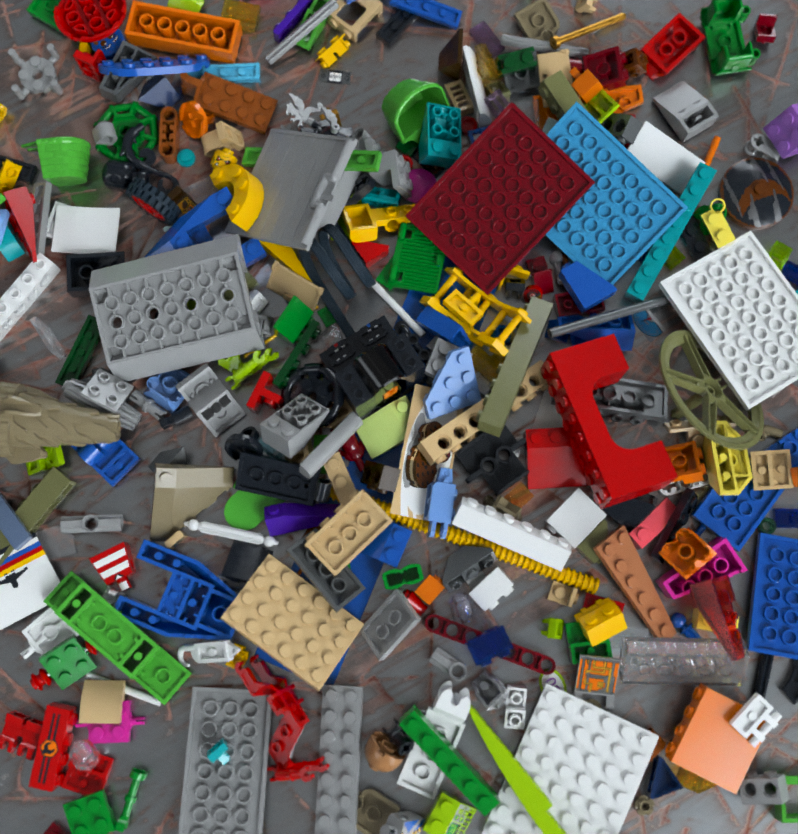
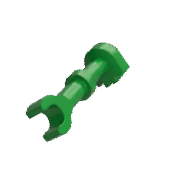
M135 767L131 769L129 777L132 779L129 792L124 798L125 805L117 823L116 831L124 832L127 829L133 803H136L137 800L136 793L139 783L147 778L148 771Z

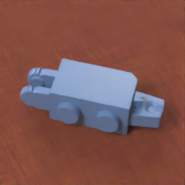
M439 468L435 482H431L427 486L423 520L429 521L428 537H434L436 523L439 522L441 523L439 537L440 539H445L448 524H451V520L455 516L453 504L457 499L458 491L456 484H453L452 469Z

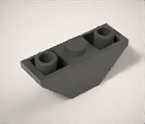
M464 545L448 557L442 581L447 591L450 593L459 589L467 580L475 578L480 571L492 566L498 560L492 548Z

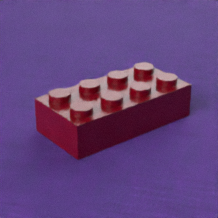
M568 292L553 296L557 317L570 315L584 316L590 315V313H602L605 311L603 301L581 314Z

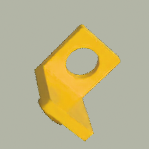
M516 265L508 275L527 281L530 271L523 270V267ZM504 279L500 282L498 290H501Z

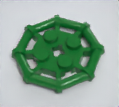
M137 101L118 105L110 104L100 119L94 122L93 127L95 128L100 121H108L114 114L112 123L118 139L113 146L117 149V152L115 154L107 148L109 145L96 144V150L102 152L111 160L128 161L125 155L120 156L124 137L122 133L125 132V129H129L132 126L135 127L140 122L144 127L150 124L151 135L145 134L144 129L136 137L137 143L133 142L132 145L133 150L136 152L135 156L139 160L145 161L144 157L139 158L140 152L138 148L143 145L144 140L149 141L144 148L153 149L156 144H159L157 116L140 106ZM130 111L129 113L117 114V112ZM138 112L145 118L140 120L136 118L135 113Z

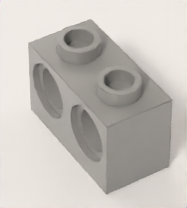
M749 771L739 787L743 805L784 804L790 799L785 774H777L776 771H766L764 774ZM750 783L756 787V791L751 788ZM770 783L775 785L776 791L770 787Z

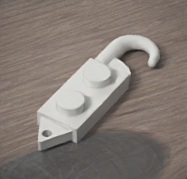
M230 639L186 643L178 648L177 659L184 667H190V664L185 662L183 653L191 651L192 657L197 664L229 662L234 660L233 657L241 648L231 643Z

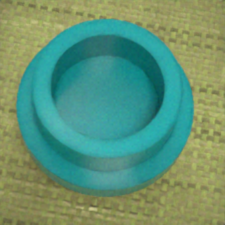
M183 149L178 153L177 161L182 167H191L195 163L196 157L192 150Z

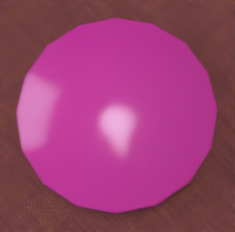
M424 169L411 170L409 178L413 183L412 197L404 199L417 204L437 182L434 175Z

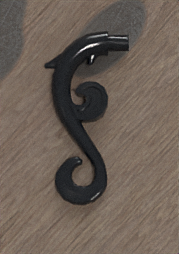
M140 122L135 127H130L125 133L120 156L125 154L128 161L132 162L139 170H146L149 174L169 179L173 184L172 188L165 189L163 187V179H160L157 185L158 190L167 196L179 185L178 180L164 171L151 167L156 161V155L152 149L143 148L140 151L139 158L144 157L146 161L139 160L133 152V142L137 143L136 137L145 129L144 125Z

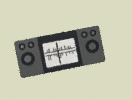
M320 69L319 81L350 85L352 72Z

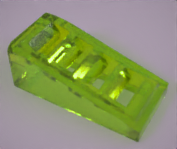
M776 241L772 244L768 255L781 271L793 249L780 241ZM772 256L780 259V262L772 258Z

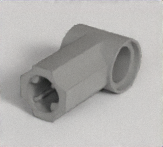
M437 647L429 662L456 681L464 679L467 674L466 665L440 647ZM454 666H461L464 669V673L461 676H455L452 672Z

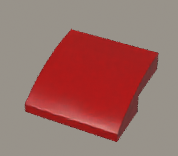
M76 746L60 787L84 796L104 789L114 759Z

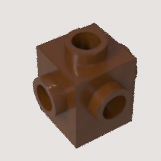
M636 47L625 51L627 63H624V69L627 68L630 78H637L647 72L646 65L648 64V59L645 54Z

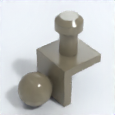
M490 495L484 497V506H492L496 511L502 514H510L521 522L522 514L520 512L522 509L510 503L501 495L497 497L496 501Z

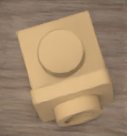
M553 580L547 600L566 607H572L578 601V589Z

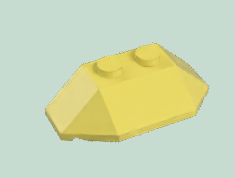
M726 420L716 422V433L731 438L741 437L736 430L729 426L730 424ZM704 436L703 452L710 486L718 495H739L753 478L747 449H729Z

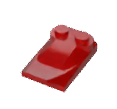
M680 12L640 49L647 56L648 64L646 65L647 72L645 74L651 80L667 75L687 55L696 50L698 45L705 39V36Z

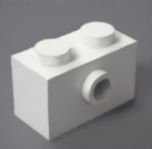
M497 566L469 592V595L484 611L488 608L493 610L499 604L498 599L502 595L507 597L514 590L512 588L514 582Z

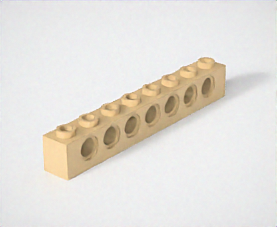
M542 359L528 368L519 390L521 396L516 397L511 410L513 412L523 406V401L527 400L529 402L537 396L536 392L539 390L544 392L548 389V383L541 375V367L544 363ZM529 380L534 381L536 386H532ZM484 399L418 444L417 448L430 466L435 462L440 464L447 459L446 455L448 453H456L462 448L461 444L466 441L469 443L478 437L477 433L480 430L477 429L478 422L476 417L479 410L483 411L485 407L483 405ZM469 420H473L477 427H472L469 424ZM453 431H459L462 437H456ZM438 441H443L446 444V448L439 447Z

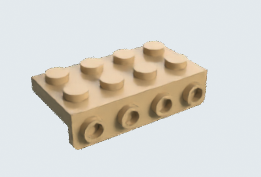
M356 489L348 497L350 501L346 505L342 503L334 510L336 515L332 519L327 517L320 524L321 529L317 533L312 531L305 538L307 542L304 546L308 547L334 576L345 568L393 522L389 515L364 489L360 492Z

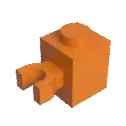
M576 67L569 71L575 79L571 84L572 88L580 100L582 99L586 104L603 89L599 80L588 69L582 74Z

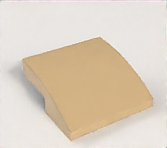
M790 449L750 452L753 491L794 488L790 472L792 468Z
M86 679L81 697L79 723H122V702L125 701L126 680Z

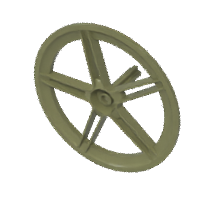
M678 330L669 334L660 346L659 366L665 386L677 406L671 410L672 418L679 420L685 416L704 436L729 449L745 450L757 444L764 430V416L761 403L747 410V418L724 395L723 390L729 387L727 383L723 386L719 384L724 379L720 377L715 380L711 377L697 349L703 352L704 350L692 333L688 330ZM682 346L696 377L670 369V356L674 348ZM674 384L693 391L695 394L683 402ZM700 404H702V422L691 412ZM717 407L745 432L743 436L731 438L716 433Z

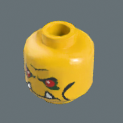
M224 147L223 150L215 151L210 166L214 170L227 164H237L238 160L233 156V151Z

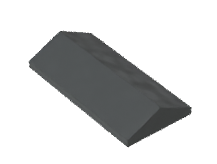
M314 528V529L312 530V531H314L315 533L318 532L317 528ZM310 531L289 547L286 552L337 613L366 588L348 566L334 576L311 550L304 546L307 542L305 538L312 532Z

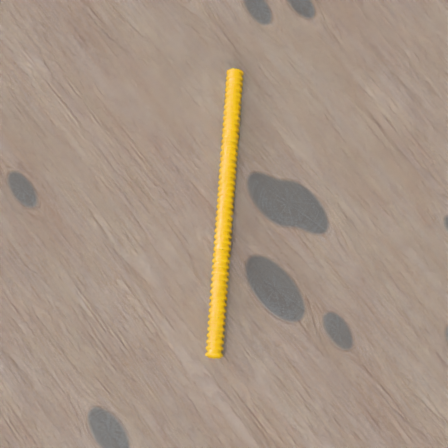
M332 486L330 497L335 501V499L338 500V497ZM373 496L371 497L395 523L400 522L402 526L405 524L408 528L411 526L413 530L416 528L419 532L422 530L424 531L423 533H428L429 521L391 514L392 503L389 502L387 504L384 500L381 502L379 498L376 500ZM436 523L435 530L436 538L440 536L439 532L441 524ZM448 524L447 536L445 538L447 542L452 541V544L458 543V546L492 548L499 561L504 560V563L510 562V565L516 564V567L521 566V569L527 568V571L530 572L532 570L535 574L538 572L540 576L543 574L546 578L549 576L551 580L562 581V584L568 583V586L579 587V590L585 589V592L588 593L590 591L593 595L599 588L600 580L597 577L594 579L592 575L590 577L586 573L583 575L582 572H576L575 569L570 570L569 567H563L562 571H558L483 537H478L476 534L467 533L464 529L462 531L459 527L456 529L454 528L455 526H449Z

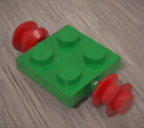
M72 635L39 657V662L45 669L40 668L38 675L31 674L32 679H30L32 687L35 690L43 691V685L47 684L50 686L53 678L59 687L64 690L97 668V663L89 654L97 655V649L86 640L83 647L76 636Z

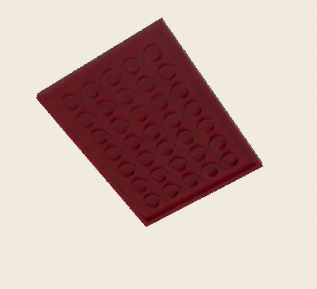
M511 102L405 217L488 295L586 193L595 181Z

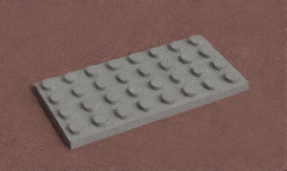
M193 687L178 834L263 833L272 709L266 698L270 695L252 696L248 689ZM221 738L228 743L229 749L226 752L231 759L225 765L218 759L212 763L207 757V751Z

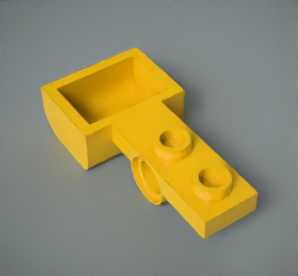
M368 203L349 205L344 207L341 215L351 241L355 243L374 241L377 239L379 226H384L388 232H394L399 229L402 222L411 223L405 215L416 204L370 209Z

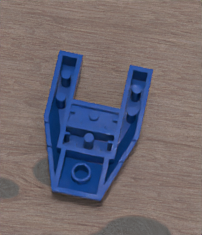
M227 186L212 194L180 217L145 257L212 241L213 239L205 226L227 214L226 208L233 199ZM250 239L241 244L246 267L267 257L259 240Z
M144 539L136 558L172 572L158 608L126 595L119 596L114 608L132 623L166 637L231 640L235 629L220 618L238 594L200 561Z

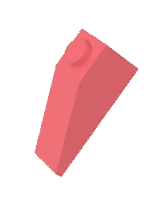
M668 497L664 498L630 532L628 531L637 550L643 549L666 527L676 508Z

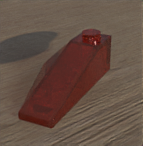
M725 575L690 584L691 598L731 660L737 661L745 658L741 632L736 629V622L739 618L738 613L733 611L732 602L736 600L729 576Z

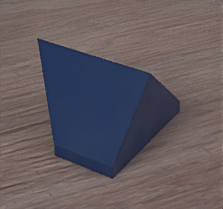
M154 75L143 85L138 101L161 108L167 106L174 107L182 100L163 75Z
M659 755L653 759L645 793L651 799H656L684 788L665 760Z

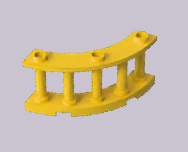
M446 267L444 270L450 277L434 296H423L419 302L425 307L427 305L462 325L472 343L479 347L485 345L489 347V352L505 357L509 351L504 346L505 340L519 322L528 324L532 322L527 316L528 313L523 308H515L497 300L491 293L487 295L463 276L464 273L459 268ZM455 281L466 289L463 295L468 299L475 292L481 293L480 300L483 301L479 306L481 311L485 312L489 306L499 311L498 315L484 332L475 330L473 326L469 328L449 309L446 310L440 305V300ZM506 316L513 318L499 337H490Z

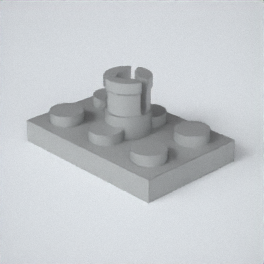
M395 589L367 620L360 632L378 660L384 661L421 618L400 589Z

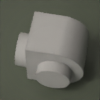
M100 121L92 130L95 144L112 146L118 139L114 125L111 122Z

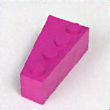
M715 537L707 544L717 555L687 580L672 568L655 580L665 597L674 600L697 591V589L705 586L708 587L715 582L733 577V575L748 570L727 538Z

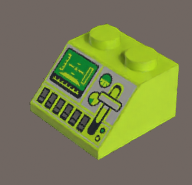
M441 788L425 818L422 830L428 834H464L477 808Z

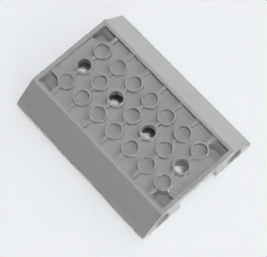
M239 234L91 271L89 293L106 363L114 376L128 382L266 349L258 313L256 310H253L244 274L248 273ZM230 289L234 296L232 300L227 301L224 298V293ZM190 299H194L196 302V307L193 310L187 307V302ZM153 308H156L159 312L156 319L150 316V311ZM116 317H119L122 321L119 328H116L113 324Z

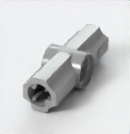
M89 514L86 516H62L60 521L61 533L123 531V515ZM91 519L96 520V526L93 529L88 527V522Z

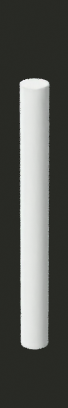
M376 281L372 288L422 338L426 332Z
M92 672L86 674L85 677L87 680H111ZM125 685V694L160 707L161 702L153 695Z

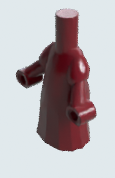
M354 433L341 446L344 451L340 449L338 451L346 460L355 462L361 472L365 465L362 460L365 448L361 440L358 442Z

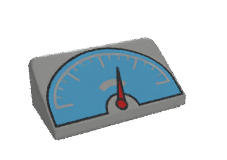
M650 310L632 314L634 324L649 342L654 341L666 331Z

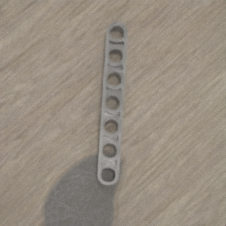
M358 128L353 132L351 138L358 140L354 150H366L364 139L371 138L363 128ZM362 171L343 172L333 194L335 200L330 201L314 236L318 242L320 228L327 224L336 225L354 188L353 186H355V181L359 178Z

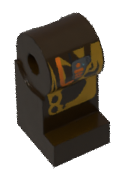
M179 185L167 195L171 198L170 200L179 206L183 214L197 206L196 202Z

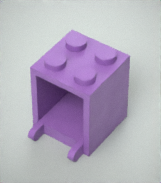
M798 103L789 106L763 128L782 159L798 154Z

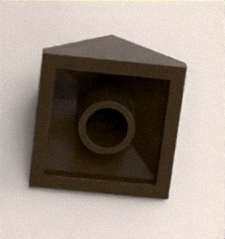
M459 28L439 53L438 71L456 81L459 80L463 41L462 28Z

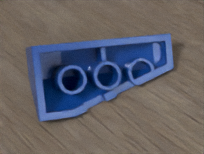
M590 313L589 317L597 315V313ZM581 315L557 317V325L560 326L588 317H582ZM632 315L568 334L588 341L614 334L622 351H632L636 330Z

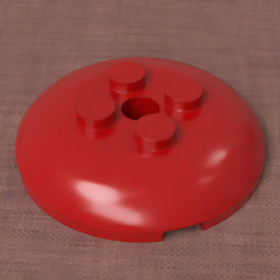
M61 0L58 6L54 8V20L60 32L67 38L81 43L97 42L111 36L119 29L126 17L127 3L126 0Z

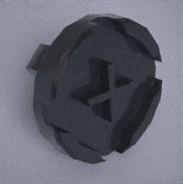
M253 426L245 428L240 434L230 435L225 442L224 449L234 460L240 459L242 450L263 455V447L258 442L259 432Z

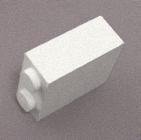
M577 488L544 523L547 525L545 528L552 535L556 534L558 537L565 538L571 543V549H575L607 514L580 488Z

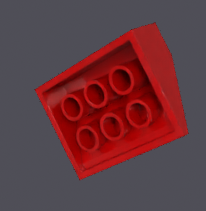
M564 427L526 429L523 432V438L527 441L524 444L526 470L530 471L526 475L528 490L589 486L585 479V471L578 463L577 452L570 444L571 438L569 433L564 430Z

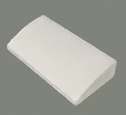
M466 45L463 46L462 65L474 106L478 128L489 126L492 123V118L476 55Z
M647 121L643 123L634 144H629L626 148L664 185L680 196L699 163H706Z

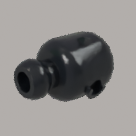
M109 160L105 163L102 170V180L105 186L112 190H119L122 193L135 177L150 183L151 177L149 172L146 170L138 171L136 166L129 161Z

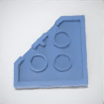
M469 346L448 351L442 368L438 370L432 381L433 385L429 393H426L423 398L427 419L431 420L481 401Z

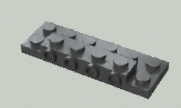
M621 378L618 383L593 390V397L602 418L603 416L610 417L615 422L630 420V423L634 425L644 423L646 419L666 422L668 390L663 384ZM551 397V404L555 405L556 402L554 398Z

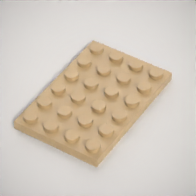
M270 554L267 555L220 618L317 691L322 688L364 626L361 621L343 608L336 613L314 586Z

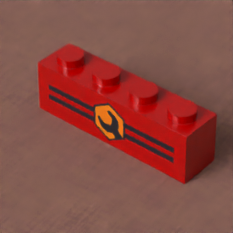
M55 701L47 705L28 787L53 792L61 786L64 779V774H62L63 768L69 759V754L67 753L68 746L71 745L73 740L72 728L78 719V713H76L77 706Z

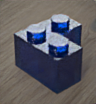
M500 624L464 642L476 666L480 665L481 668L493 663L491 659L497 656L501 659L510 655V650L514 648L504 626Z

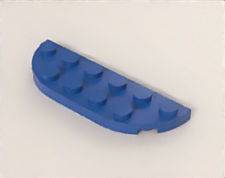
M197 54L194 58H189L188 55L177 56L178 59L162 56L159 57V60H152L151 58H140V61L122 59L118 63H114L113 60H104L102 64H98V70L101 74L109 75V72H112V75L121 77L189 73L200 71L202 66L209 68L210 57H207V54Z

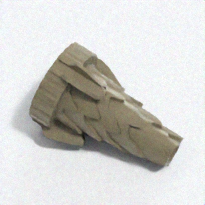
M0 382V457L7 458L11 464L17 465L46 459L48 452L43 447L59 448V445L83 447L86 444H109L119 441L121 436V414L99 412L93 408L77 407V403L58 402V399L39 389L25 387L24 384Z

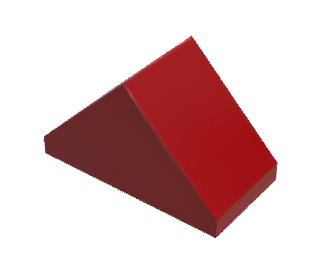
M368 241L351 242L367 268L389 255V245Z

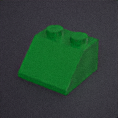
M294 295L274 324V335L294 347L303 336L306 327L308 328L314 319V312Z

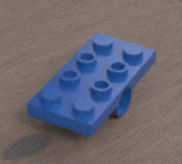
M121 439L109 444H86L83 447L71 446L88 465L92 466L113 487L141 460Z

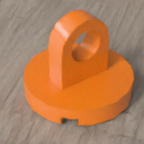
M187 101L181 104L179 109V119L184 124L182 128L193 139L201 138L207 133L208 125L214 123L215 115L204 112L200 104L195 101Z

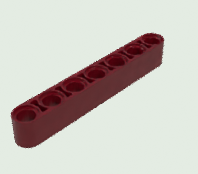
M430 614L425 618V627L432 633L544 675H550L556 669L555 661L546 655L436 614ZM432 617L437 618L439 621V625L435 629H431L428 626V620ZM451 624L457 627V633L453 636L448 635L446 631L447 627ZM470 631L476 635L475 641L471 643L465 639V635ZM491 638L494 641V647L487 650L484 647V642ZM509 645L513 648V653L511 656L506 657L503 654V649ZM528 652L531 654L532 659L529 663L525 664L522 661V656ZM543 660H549L550 668L546 671L541 669Z

